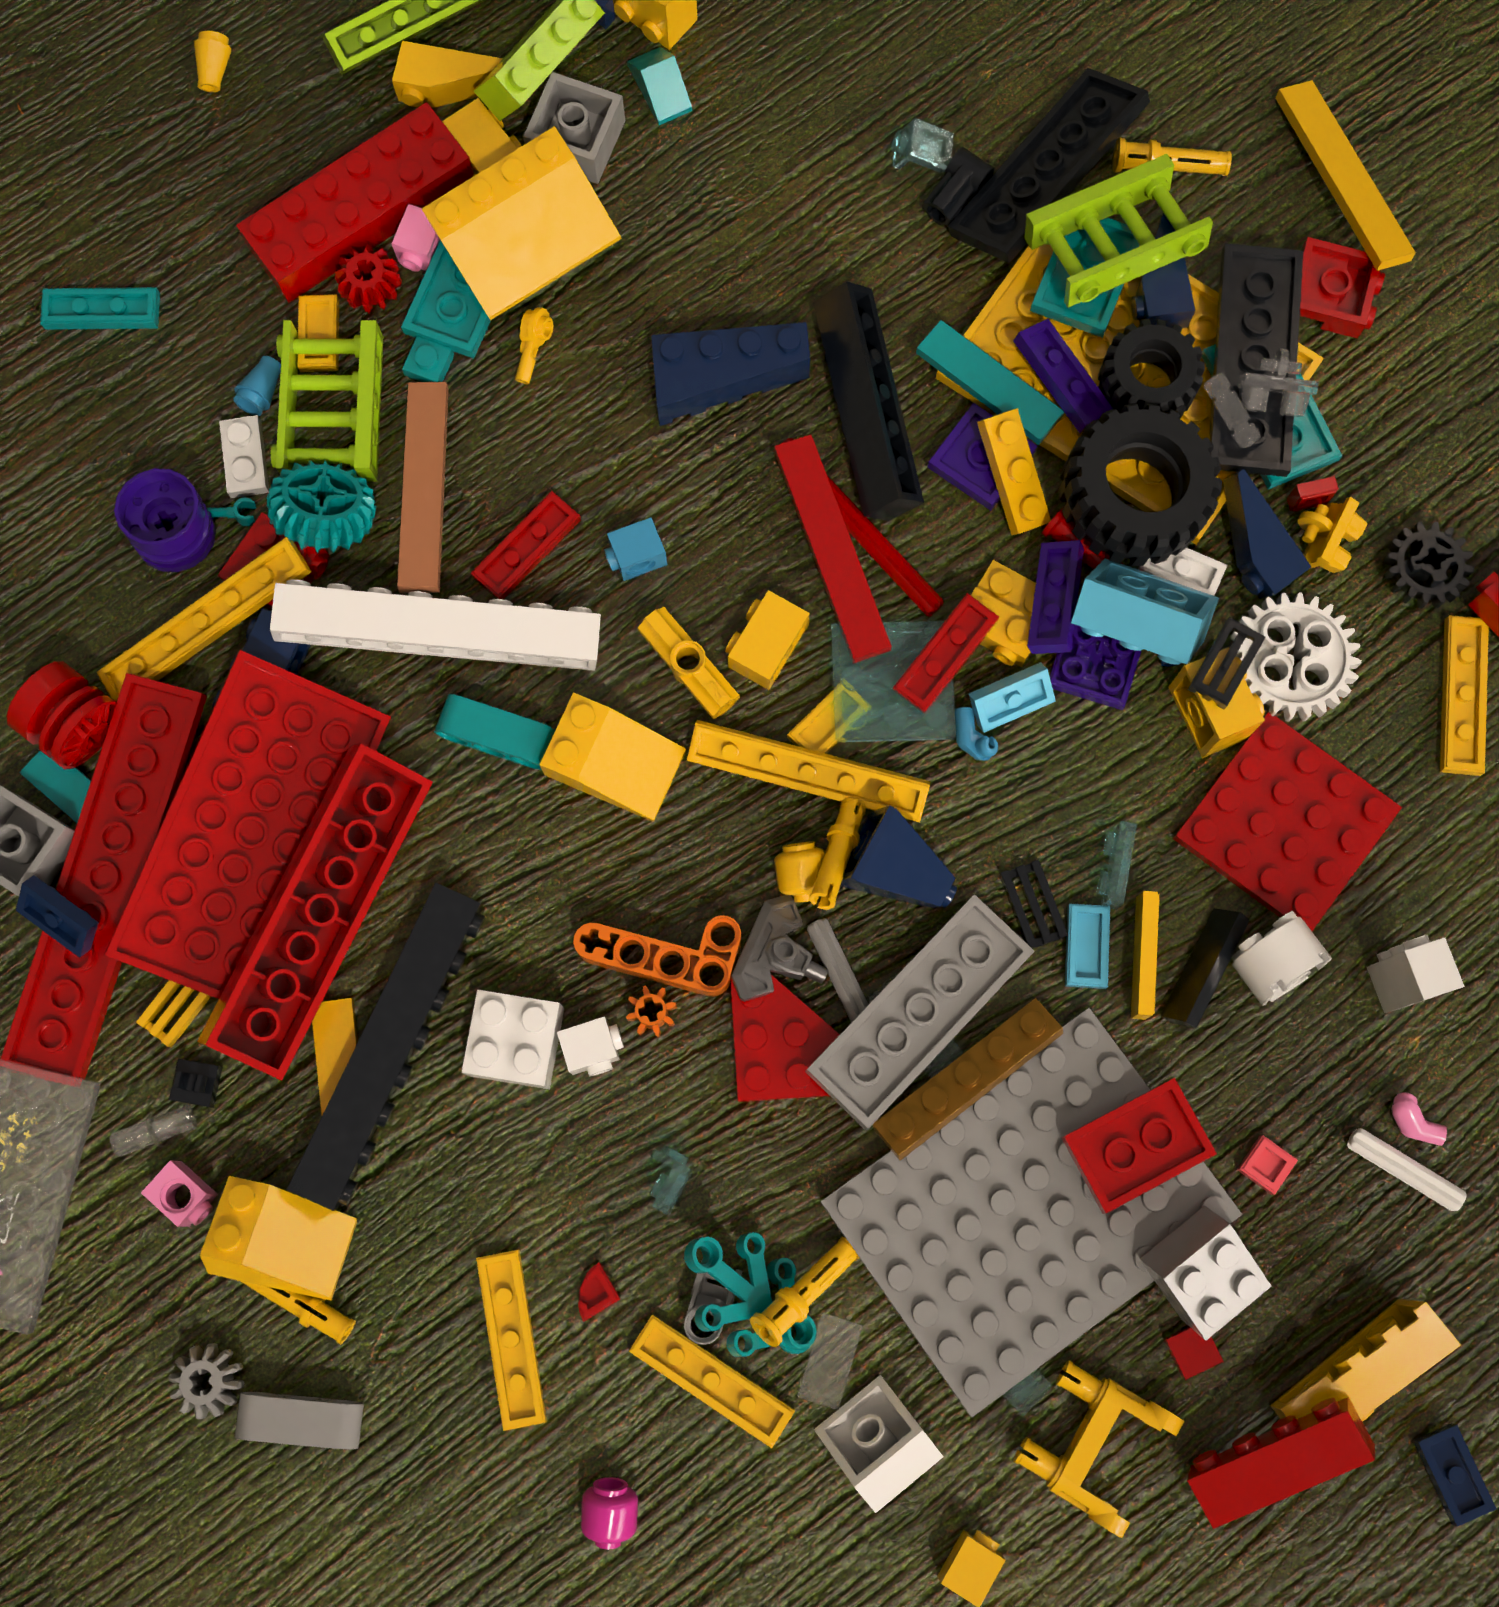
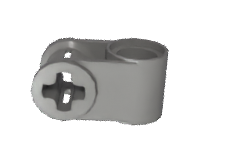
M736 1269L735 1272L742 1276L743 1271ZM697 1273L691 1292L692 1298L684 1322L686 1335L691 1341L701 1345L713 1343L719 1338L723 1326L719 1330L714 1331L710 1337H698L691 1327L697 1309L709 1304H716L720 1307L731 1305L735 1298V1295L727 1288L707 1282V1279L717 1281L708 1273Z

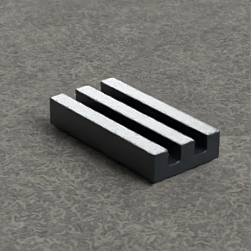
M1229 617L1187 690L1193 693L1197 691L1203 695L1202 698L1205 700H1213L1218 703V707L1225 709L1266 637ZM1233 630L1238 634L1208 686L1202 681L1229 633ZM1245 638L1252 640V644L1224 694L1217 691Z
M1039 859L1032 861L1030 864L1021 865L1013 870H1007L999 874L1023 939L1032 949L1068 936ZM1031 872L1053 925L1054 933L1050 934L1030 883L1027 874ZM1018 877L1040 932V938H1034L1012 881L1014 878Z

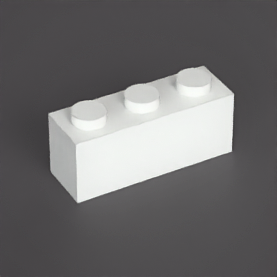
M1423 935L1408 940L1401 945L1376 954L1379 962L1366 967L1384 1014L1465 987L1446 938L1430 942L1428 935Z

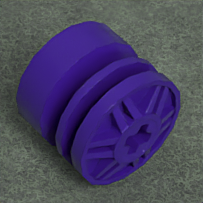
M154 468L135 475L124 484L118 493L114 508L118 527L147 565L163 572H180L193 568L207 557L215 541V524L211 513L202 502L197 490L184 475L171 469Z

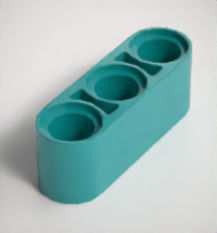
M448 694L434 730L436 735L451 742L538 770H542L539 764L555 732V729L538 721L454 694Z

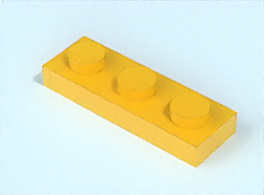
M1018 408L977 421L1011 535L1021 534L1051 521Z

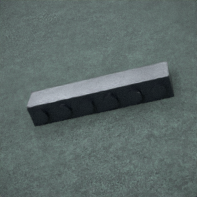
M846 281L813 302L817 317V327L823 342L825 361L828 365L833 384V395L838 405L842 432L846 439L850 466L854 473L859 494V504L863 515L868 518L890 521L923 504L924 500L872 288Z

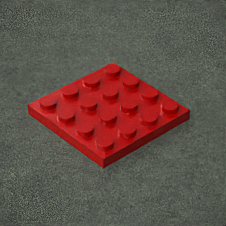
M1268 711L1263 717L1265 721L1247 738L1173 837V840L1281 918L1293 911L1313 931L1402 807L1276 716H1271Z

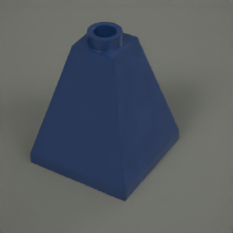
M889 805L870 812L858 832L860 835L859 844L851 852L840 887L929 908L941 906L946 908L957 891V887L953 885L956 879L896 808Z

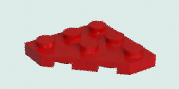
M771 975L774 987L772 993L745 1002L739 998L731 978L738 1102L830 1097L805 1071L840 1034L773 975Z

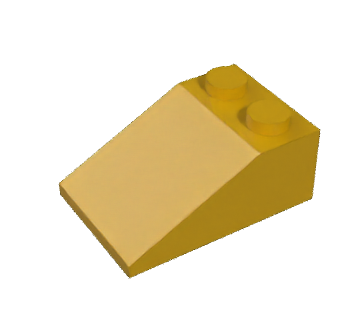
M573 692L539 765L544 775L654 822L686 753V748L610 707Z
M229 1176L200 1257L208 1274L332 1301L357 1224V1218L336 1210L332 1211L306 1198L270 1184Z

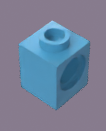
M652 517L607 533L610 547L604 549L611 570L619 569L623 581L667 565L666 552Z

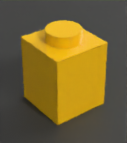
M963 1529L937 1576L940 1583L976 1607H980L1006 1561L1002 1554L997 1551L1000 1543L978 1529L974 1536Z

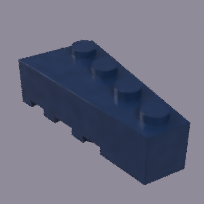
M807 322L651 335L659 426L672 423L674 418L690 414L693 416L706 412V408L724 402L728 404L742 400V396L758 391L764 393L809 378L810 351Z

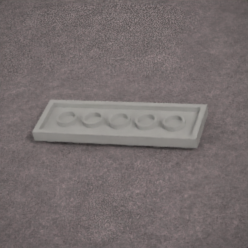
M974 894L805 1072L865 1131L868 1130L1034 953V950Z

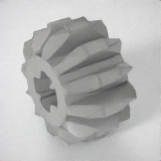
M216 1343L207 1344L204 1351L197 1345L189 1349L190 1358L181 1356L176 1359L175 1363L182 1373H172L168 1379L172 1383H179L180 1389L173 1390L170 1393L171 1399L185 1398L180 1406L182 1413H187L194 1408L196 1419L206 1418L209 1411L214 1417L224 1414V1404L232 1406L237 1403L238 1399L231 1389H241L245 1383L241 1379H234L233 1373L241 1371L243 1365L242 1363L228 1364L233 1355L231 1349H226L219 1354ZM210 1372L211 1377L208 1382L213 1387L204 1390L202 1386L205 1380L201 1374Z

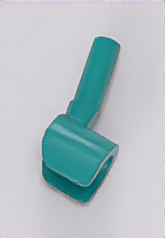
M250 498L238 499L233 507H207L212 517L235 518L242 526H251L255 522L254 516L240 515V512L245 508L256 509L255 502Z

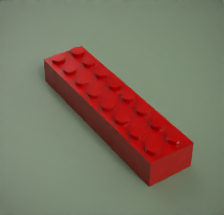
M362 743L349 747L197 1042L281 1081L283 1080L433 781Z

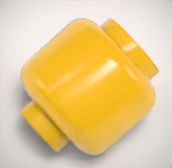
M814 841L782 846L783 852L779 853L774 859L778 889L782 894L794 895V902L796 903L808 902L826 851L815 847Z

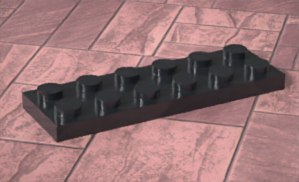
M1087 68L949 224L948 229L951 237L1010 263L1027 244L1025 240L1026 214L1070 195L1150 103L1148 91Z
M1225 243L1222 249L1209 440L1214 447L1210 456L1211 458L1217 457L1219 459L1222 471L1238 472L1244 469L1247 473L1287 477L1291 471L1303 268L1302 250Z

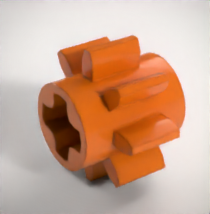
M645 985L643 986L644 996L639 998V1000L634 997L628 998L630 1003L635 1006V1012L629 1013L626 1019L628 1021L639 1020L640 1025L638 1026L637 1033L640 1036L648 1028L653 1029L654 1034L658 1038L661 1035V1026L664 1024L669 1026L675 1025L674 1021L668 1017V1011L676 1009L677 1004L676 1002L665 1004L663 1001L666 996L665 988H661L657 995L650 994L649 989ZM649 1002H654L657 1008L663 1007V1010L657 1013L658 1020L650 1022L647 1016H641V1013L647 1010L646 1004Z

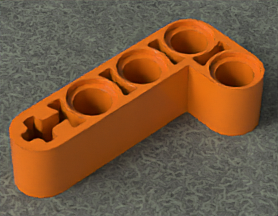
M720 915L712 918L707 923L699 951L599 923H587L578 928L574 935L573 944L579 956L589 964L705 996L715 997L723 994L731 983V975L741 947L742 935L740 926L735 919ZM727 927L731 929L735 934L733 942L727 946L716 945L711 938L717 928ZM594 935H598L602 944L613 947V939H618L613 948V960L609 959L611 954L608 949L595 947L593 953H589V949L584 944L585 940H592ZM630 945H639L644 949L642 960L636 964H627L622 960L624 949ZM676 955L684 961L682 971L676 975H667L661 970V964L668 956ZM716 966L723 971L724 977L718 985L707 986L701 981V973L706 967Z

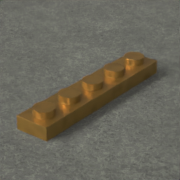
M1036 998L874 1122V1130L901 1161L1063 1034V1027Z

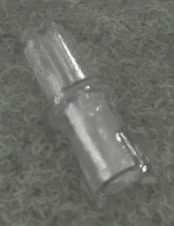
M186 1104L181 1108L157 1117L148 1115L146 1116V1121L112 1133L110 1135L111 1148L117 1156L121 1157L153 1144L156 1147L162 1146L163 1140L197 1129L195 1115L190 1116L193 1110L189 1104Z

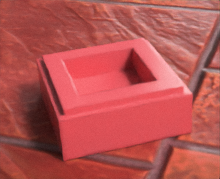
M1260 1135L1236 1170L1269 1194L1275 1195L1298 1160L1264 1135Z

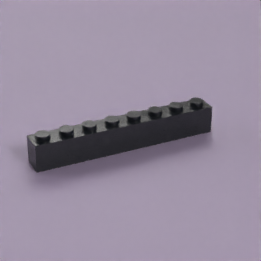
M435 882L287 1188L288 1191L332 1211L338 1210L340 1204L346 1206L349 1204L358 1185V1182L352 1180L359 1164L367 1166L376 1148L377 1143L371 1141L378 1125L383 1128L387 1125L395 1108V1105L389 1101L396 1087L403 1089L411 1075L413 1066L409 1065L408 1061L414 1049L422 1051L432 1028L426 1026L432 1011L440 1013L450 992L444 986L450 974L452 973L457 976L465 962L467 953L463 952L462 948L468 936L476 938L483 924L485 916L479 914L482 909L480 902Z

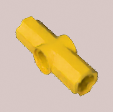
M664 606L651 612L637 627L641 635L672 670L675 679L685 685L713 720L726 713L740 699V695L707 658L703 647L690 638ZM685 656H693L699 660V664L691 670H685L678 666V662Z

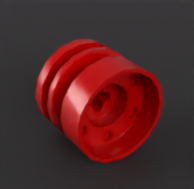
M54 661L36 671L19 688L9 705L6 715L7 725L31 744H39V750L63 769H73L88 761L102 748L116 702L96 686H89L88 680L64 661Z

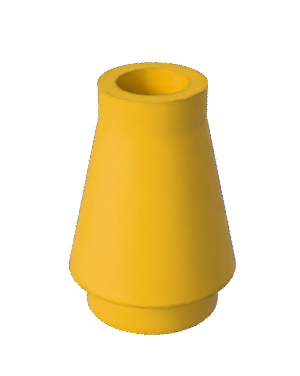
M201 31L198 34V39L194 41L198 75L197 87L207 92H219L232 48L229 46V38L224 34L215 31Z

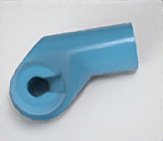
M962 707L955 709L957 745L976 760H989L997 753L998 742L993 736H984L975 730L973 708Z

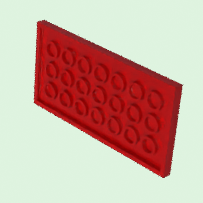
M239 650L104 955L219 999L349 747L362 743L377 751L391 716Z

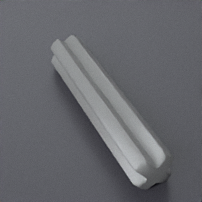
M826 918L819 919L808 925L807 931L824 967L828 970V975L852 1023L869 1004L829 921Z

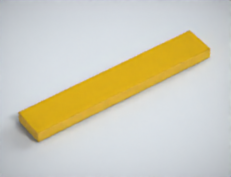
M1313 80L1279 89L1275 99L1375 269L1379 271L1411 262L1416 253Z
M285 537L96 673L110 697L117 703L126 673L159 681L272 601L275 583L286 584L287 580H301L312 571L295 543L288 537Z
M697 720L695 723L687 761L836 801L842 802L846 798H854L858 800L856 806H859L862 802L867 809L874 811L890 805L896 808L905 819L919 823L931 781L700 720Z

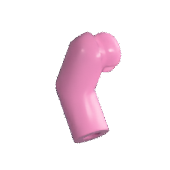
M1407 1092L1397 1094L1394 1097V1104L1391 1110L1400 1132L1408 1138L1442 1146L1446 1139L1447 1127L1425 1121L1417 1105V1098L1413 1094Z

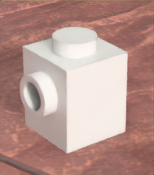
M605 1016L557 1032L568 1071L572 1075L588 1071L589 1076L599 1075L612 1070L611 1063L620 1060L617 1050L624 1048L618 1026L617 1024L609 1026Z

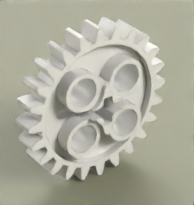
M1300 592L1291 603L1286 593H1282L1278 597L1276 604L1270 597H1267L1262 602V609L1257 605H1253L1248 611L1249 617L1243 616L1239 620L1243 625L1266 637L1246 672L1247 678L1245 681L1251 693H1256L1263 705L1267 704L1270 706L1269 712L1271 716H1275L1279 710H1283L1284 718L1287 722L1294 717L1296 711H1298L1299 717L1303 722L1311 717L1312 711L1318 717L1324 715L1327 712L1326 705L1331 709L1336 708L1341 703L1339 697L1345 698L1352 691L1347 684H1353L1359 676L1351 671V669H1356L1362 661L1351 656L1360 648V644L1348 643L1347 640L1355 632V629L1348 628L1342 630L1340 626L1346 616L1341 615L1333 619L1330 614L1334 605L1329 604L1323 610L1319 609V597L1317 596L1309 604H1304V597ZM1293 624H1297L1299 626V635L1297 636V638L1295 637V628ZM1267 629H1275L1280 632L1283 642L1278 643L1270 639ZM1234 631L1230 639L1234 641L1238 633ZM1313 633L1319 636L1323 647L1312 645L1308 640L1307 634ZM1245 638L1236 654L1241 661L1253 642L1248 638ZM1295 645L1294 654H1287ZM1294 658L1300 660L1293 668ZM1264 667L1275 668L1279 672L1281 680L1274 681L1269 679L1265 674ZM1305 671L1314 672L1320 679V685L1310 684L1305 678ZM1291 675L1293 676V687L1295 690L1289 689Z

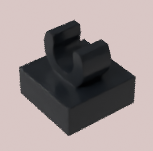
M178 1059L169 1100L214 1108L223 1067Z

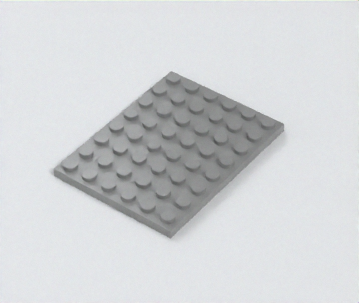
M1090 1008L1064 1025L1063 1034L901 1161L890 1151L820 1201L971 1418L1151 1284L1154 1279L1140 1261V1258L1203 1206L1208 1207L1230 1224L1243 1215L1204 1162L1118 1208L1102 1214L1061 1137L1150 1091V1089Z

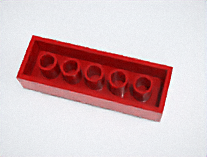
M426 102L247 217L236 226L251 253L286 301L290 303L333 275L335 271L340 270V258L351 259L352 248L357 250L358 253H363L367 244L374 248L396 234L408 204L423 208L475 175L470 157L428 102Z

